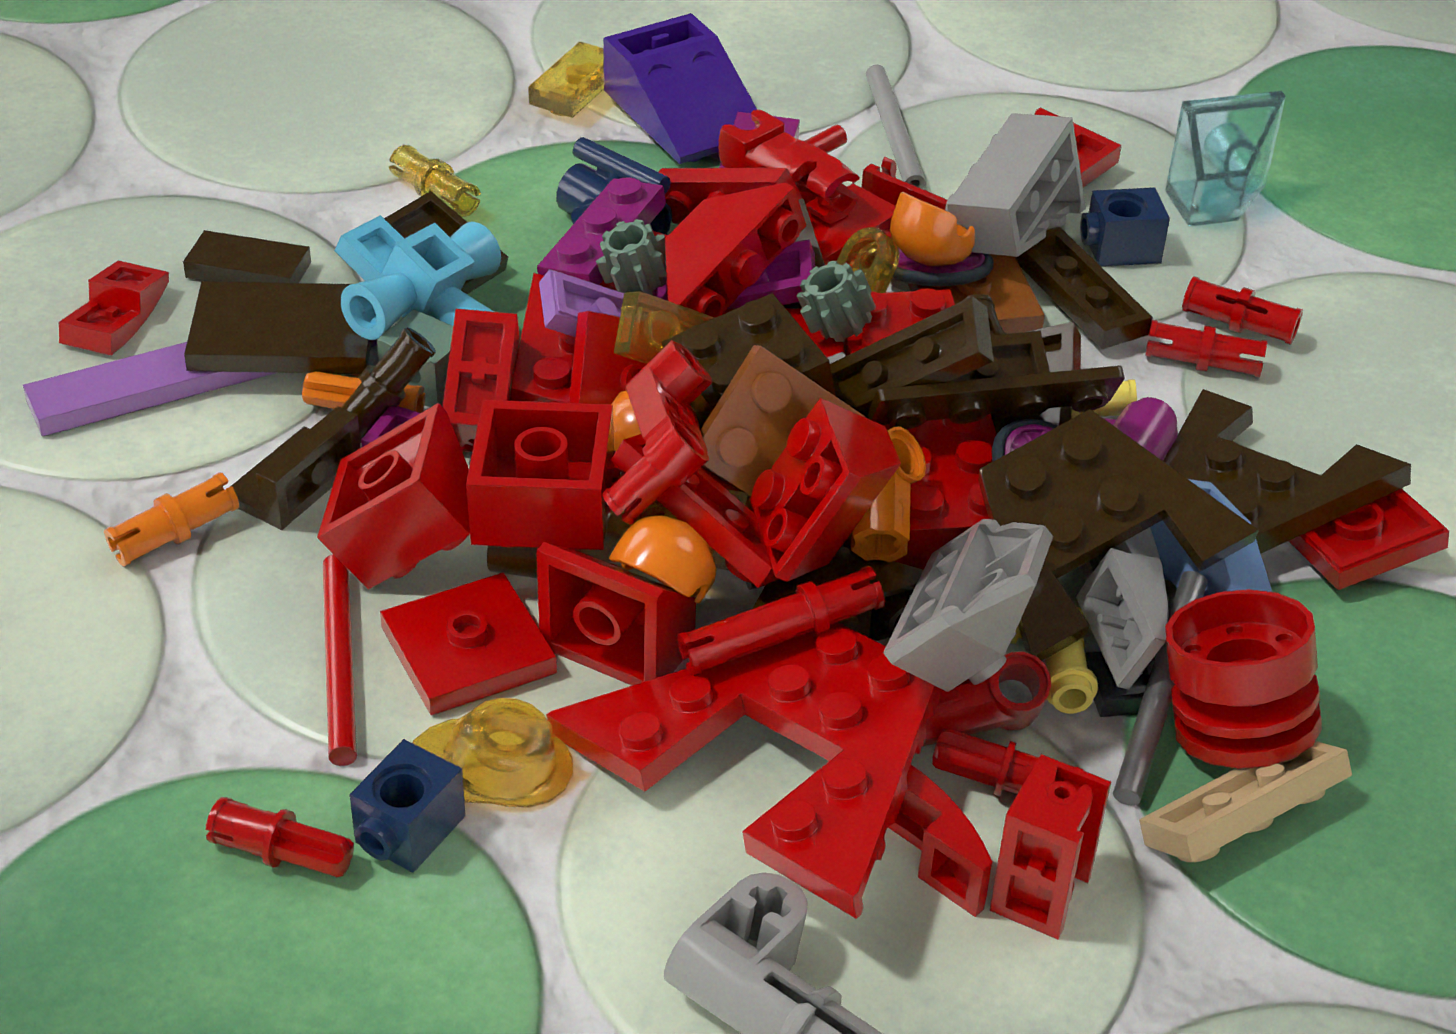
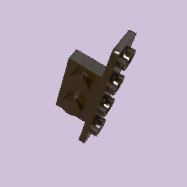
M1041 330L990 335L993 362L945 383L880 389L876 392L868 410V419L881 425H889V428L902 427L908 430L930 420L950 419L955 424H968L979 421L990 414L1010 412L1013 417L1028 418L1039 415L1049 408L1069 406L1074 411L1085 412L1089 409L1096 410L1105 406L1112 399L1125 377L1123 368L1119 365L1050 372Z

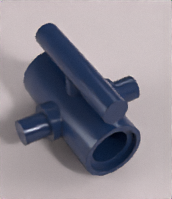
M580 137L573 146V156L597 167V169H593L583 163L571 166L559 182L556 202L561 210L571 214L572 223L574 224L613 178H635L643 183L663 185L664 195L668 192L671 181L669 177L585 137ZM667 203L650 223L652 231L665 235L668 234L672 223V210Z

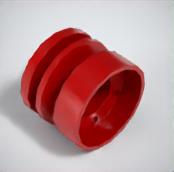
M1247 589L1218 592L1201 597L1174 612L1165 625L1170 680L1175 684L1172 688L1176 741L1189 755L1211 765L1238 769L1268 767L1296 758L1314 745L1322 731L1319 706L1320 691L1317 676L1315 675L1318 668L1316 631L1313 614L1302 603L1276 592Z

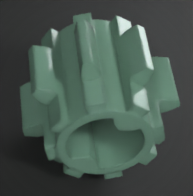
M636 219L634 222L625 223V221L616 223L617 227L603 234V241H601L600 247L604 256L596 260L604 283L614 282L618 292L633 297L635 295H644V297L652 295L653 290L658 286L663 287L666 283L665 235L654 236L651 225H645L643 220Z
M830 261L828 265L820 268L816 266L810 270V275L806 280H802L800 285L803 292L797 294V298L803 308L800 312L811 333L820 331L826 340L831 337L836 342L844 341L847 337L852 335L858 336L862 333L864 325L871 322L872 315L870 311L876 308L870 294L872 291L863 271L860 269L853 272L849 264L845 263L842 266L837 261Z

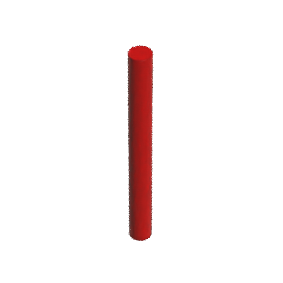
M329 555L323 560L328 758L334 765L347 766L352 764L357 758L349 570L334 555Z

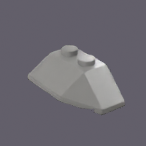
M982 519L933 552L883 652L891 664L947 692L967 679L973 685H976L995 674L1007 660L1004 655L1011 640L1016 635V628L1036 586L1053 536L1046 526L1018 522L1000 526L996 520Z

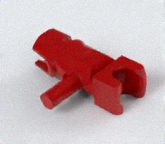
M753 110L751 112V119L755 124V129L742 130L731 124L722 126L719 135V156L722 166L725 168H787L809 212L828 224L848 216L856 206L859 197L850 191L843 182L850 181L855 183L860 180V177L840 160L828 154L847 143L846 131L840 125H834L805 141H801L785 132L784 122L763 110Z

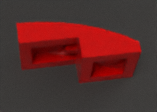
M119 260L88 280L89 301L58 322L59 343L112 356L135 335L152 313L169 283V272Z
M911 764L906 776L908 788L896 821L888 828L921 850L918 878L976 918L985 909L992 868L991 857L973 824L958 805L930 778Z

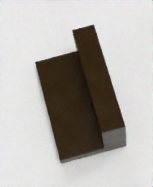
M337 406L311 429L305 426L302 427L231 485L238 497V509L280 530L287 527L333 487L341 459L361 448L358 415Z

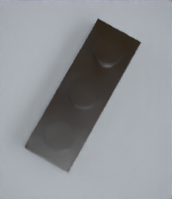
M1061 227L1046 230V237L1018 257H1015L1020 267L1101 349L1149 335L1153 316Z
M970 297L830 363L835 396L864 415L865 418H868V410L876 392L880 389L945 383L993 362L987 306L974 297Z

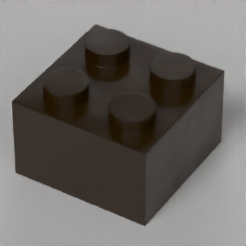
M773 293L747 302L737 309L705 323L692 326L680 334L661 341L662 348L672 340L682 344L696 357L712 378L713 383L690 403L691 408L696 412L700 430L753 345L762 346L835 396L829 359Z

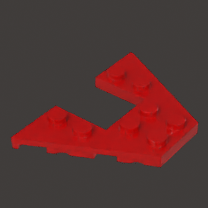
M837 622L831 624L830 629L824 631L818 637L812 636L809 632L704 670L694 676L686 668L550 711L546 714L551 736L644 792L744 715L828 760L829 762L745 828L742 834L747 854L857 919L863 912V893L875 860L881 861L884 854L886 830L896 821L908 788L906 776L914 754H920L927 735L925 724L935 713L941 697V688L891 664L883 653L886 648L885 645Z

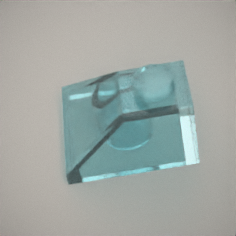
M1282 91L1182 101L1165 192L1188 226L1238 221L1266 186L1286 97Z

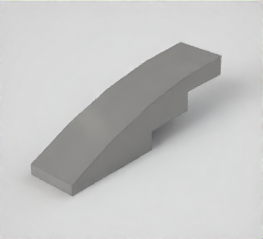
M1150 527L1080 566L1086 582L1076 595L1077 601L1117 686L1125 689H1130L1166 642L1165 625L1167 624L1168 601L1163 567Z

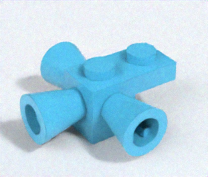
M380 215L341 235L334 250L365 280L364 282L347 286L341 295V308L347 323L355 333L365 339H378L400 317L404 318L413 309L452 326L454 325L456 308L494 312L461 291L465 281L491 275L498 270L501 263V251L496 238L489 229L480 223L467 222L451 237L436 223H433L404 239Z

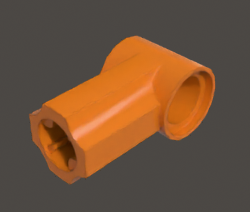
M893 427L887 430L901 465L852 531L851 551L865 561L884 560L892 562L907 555V542L910 538V485L924 477L926 464L925 457L917 440L908 430L902 427Z

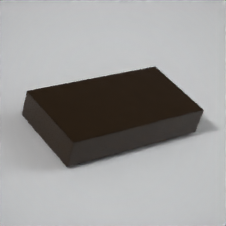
M204 230L184 259L183 266L185 278L194 280L299 283L311 264L309 246Z

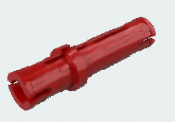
M870 566L861 568L860 571L818 586L811 581L797 585L796 593L687 633L685 631L679 633L677 641L683 660L690 659V662L686 663V668L694 676L704 670L809 632L812 636L818 637L824 631L829 630L831 624L872 609L883 608L885 600L880 581L870 584V580L876 578V573Z

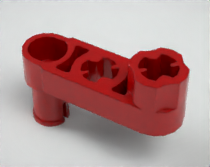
M673 340L626 383V390L642 438L646 442V445L642 448L644 456L610 488H606L602 492V496L617 516L623 511L625 512L622 515V520L630 525L636 522L637 517L671 486L680 488L709 461L708 450L690 403L713 383L712 378L688 349Z

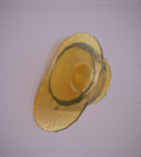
M496 698L485 701L461 718L450 719L429 727L412 742L462 768L465 803L530 808L552 801L565 791L573 776V757L566 744L553 734L551 723L535 706L516 698Z

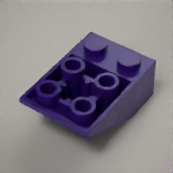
M692 13L603 37L604 91L679 164L695 162L705 156L718 153L719 135L722 126L725 124L734 125L737 112L751 113L753 110H757L718 36Z

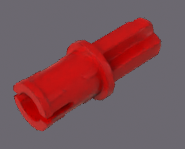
M948 728L943 729L937 739L932 756V765L937 769L995 787L994 795L1001 796L1002 790L1014 794L1019 793L1039 757L1015 750L1017 743L1010 741L1008 747Z
M221 797L213 805L206 822L205 830L209 831L206 839L210 843L236 848L262 857L263 863L272 868L278 867L281 861H286L331 876L341 877L347 872L354 854V843L351 839L298 823L295 813L287 809H281L278 813L248 806V804L228 797Z

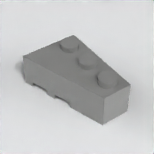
M1011 113L999 132L992 137L989 146L978 161L971 166L968 175L956 192L948 198L945 211L956 216L957 224L964 226L967 230L969 226L975 228V244L971 252L1018 257L1044 239L1048 227H1061L1066 223V215L1068 213L1080 214L1086 209L1073 118Z

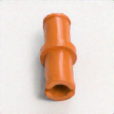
M219 472L213 475L212 478L174 497L166 493L154 499V507L114 527L106 528L104 535L111 552L119 550L120 553L115 558L125 567L131 561L171 541L179 545L189 540L192 530L230 511L237 510L239 508V501L236 492L232 486L224 490L223 486L228 484L229 480L223 473Z

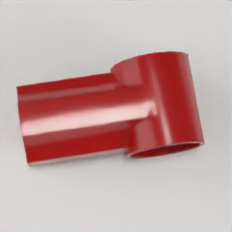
M1023 651L1010 652L1004 655L1007 659L1005 664L985 681L973 685L967 679L949 692L941 689V697L935 713L925 724L927 735L923 747L936 744L942 730L948 728L972 735L997 728L1009 731L1021 730L1030 726L1039 716L1052 686L1050 672L1045 663L1035 655ZM1006 680L1022 682L1032 694V700L1026 703L1009 701L999 689V683Z

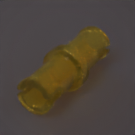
M410 145L399 146L390 156L389 161L399 166H389L390 172L394 176L402 178L413 185L420 197L432 191L461 217L471 215L479 206L480 199L472 196L481 195L479 188L455 175L452 167L440 159H429Z

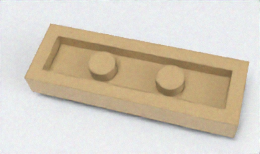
M1316 741L1312 747L1296 758L1268 767L1235 768L1139 819L1145 846L1173 855L1184 862L1193 863L1208 860L1219 853L1220 847L1246 833L1257 832L1269 827L1273 823V818L1299 804L1314 802L1325 795L1326 789L1352 776L1348 752L1346 749Z

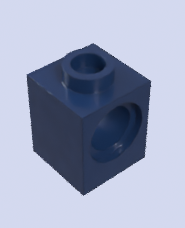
M1155 187L1092 190L1089 212L1083 213L1081 216V240L1084 245L1090 246L1096 262L1101 267L1162 263L1170 217Z
M405 739L349 794L355 842L373 858L382 861L390 860L412 873L419 868L466 816L462 768Z

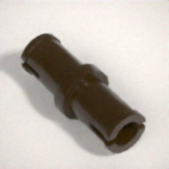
M409 327L401 331L399 338L376 366L368 365L359 375L362 383L342 406V408L358 415L360 444L361 439L390 406L397 407L406 397L404 388L427 360L436 353L433 345L425 337Z

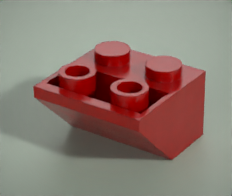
M822 398L817 401L806 418L800 419L793 426L787 440V446L772 468L763 471L757 478L750 498L776 578L788 582L829 564L899 468L901 461L886 426Z

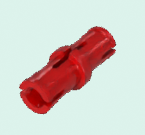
M1195 276L1192 277L1188 284L1182 303V311L1192 312L1229 324L1230 331L1241 333L1246 329L1285 341L1289 345L1293 343L1303 315V309H1295L1255 297V290L1243 287L1239 292L1200 280V278Z
M1152 320L1149 336L1172 340L1173 343L1168 344L1148 340L1145 356L1197 364L1196 370L1207 372L1209 366L1250 374L1260 378L1264 364L1263 361L1242 358L1239 355L1243 353L1265 358L1268 341L1215 333L1216 327L1206 325L1204 331Z

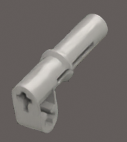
M758 873L740 880L683 933L674 946L664 969L665 981L741 1034H883L842 1007V996L837 990L831 986L816 989L790 971L795 964L807 914V899L803 890L798 885L779 874ZM748 939L757 942L756 948L748 943Z

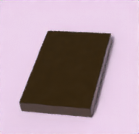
M201 281L184 357L187 371L311 373L316 371L329 374H361L369 364L372 340L365 339L355 333L343 315L341 295L343 290L352 284Z

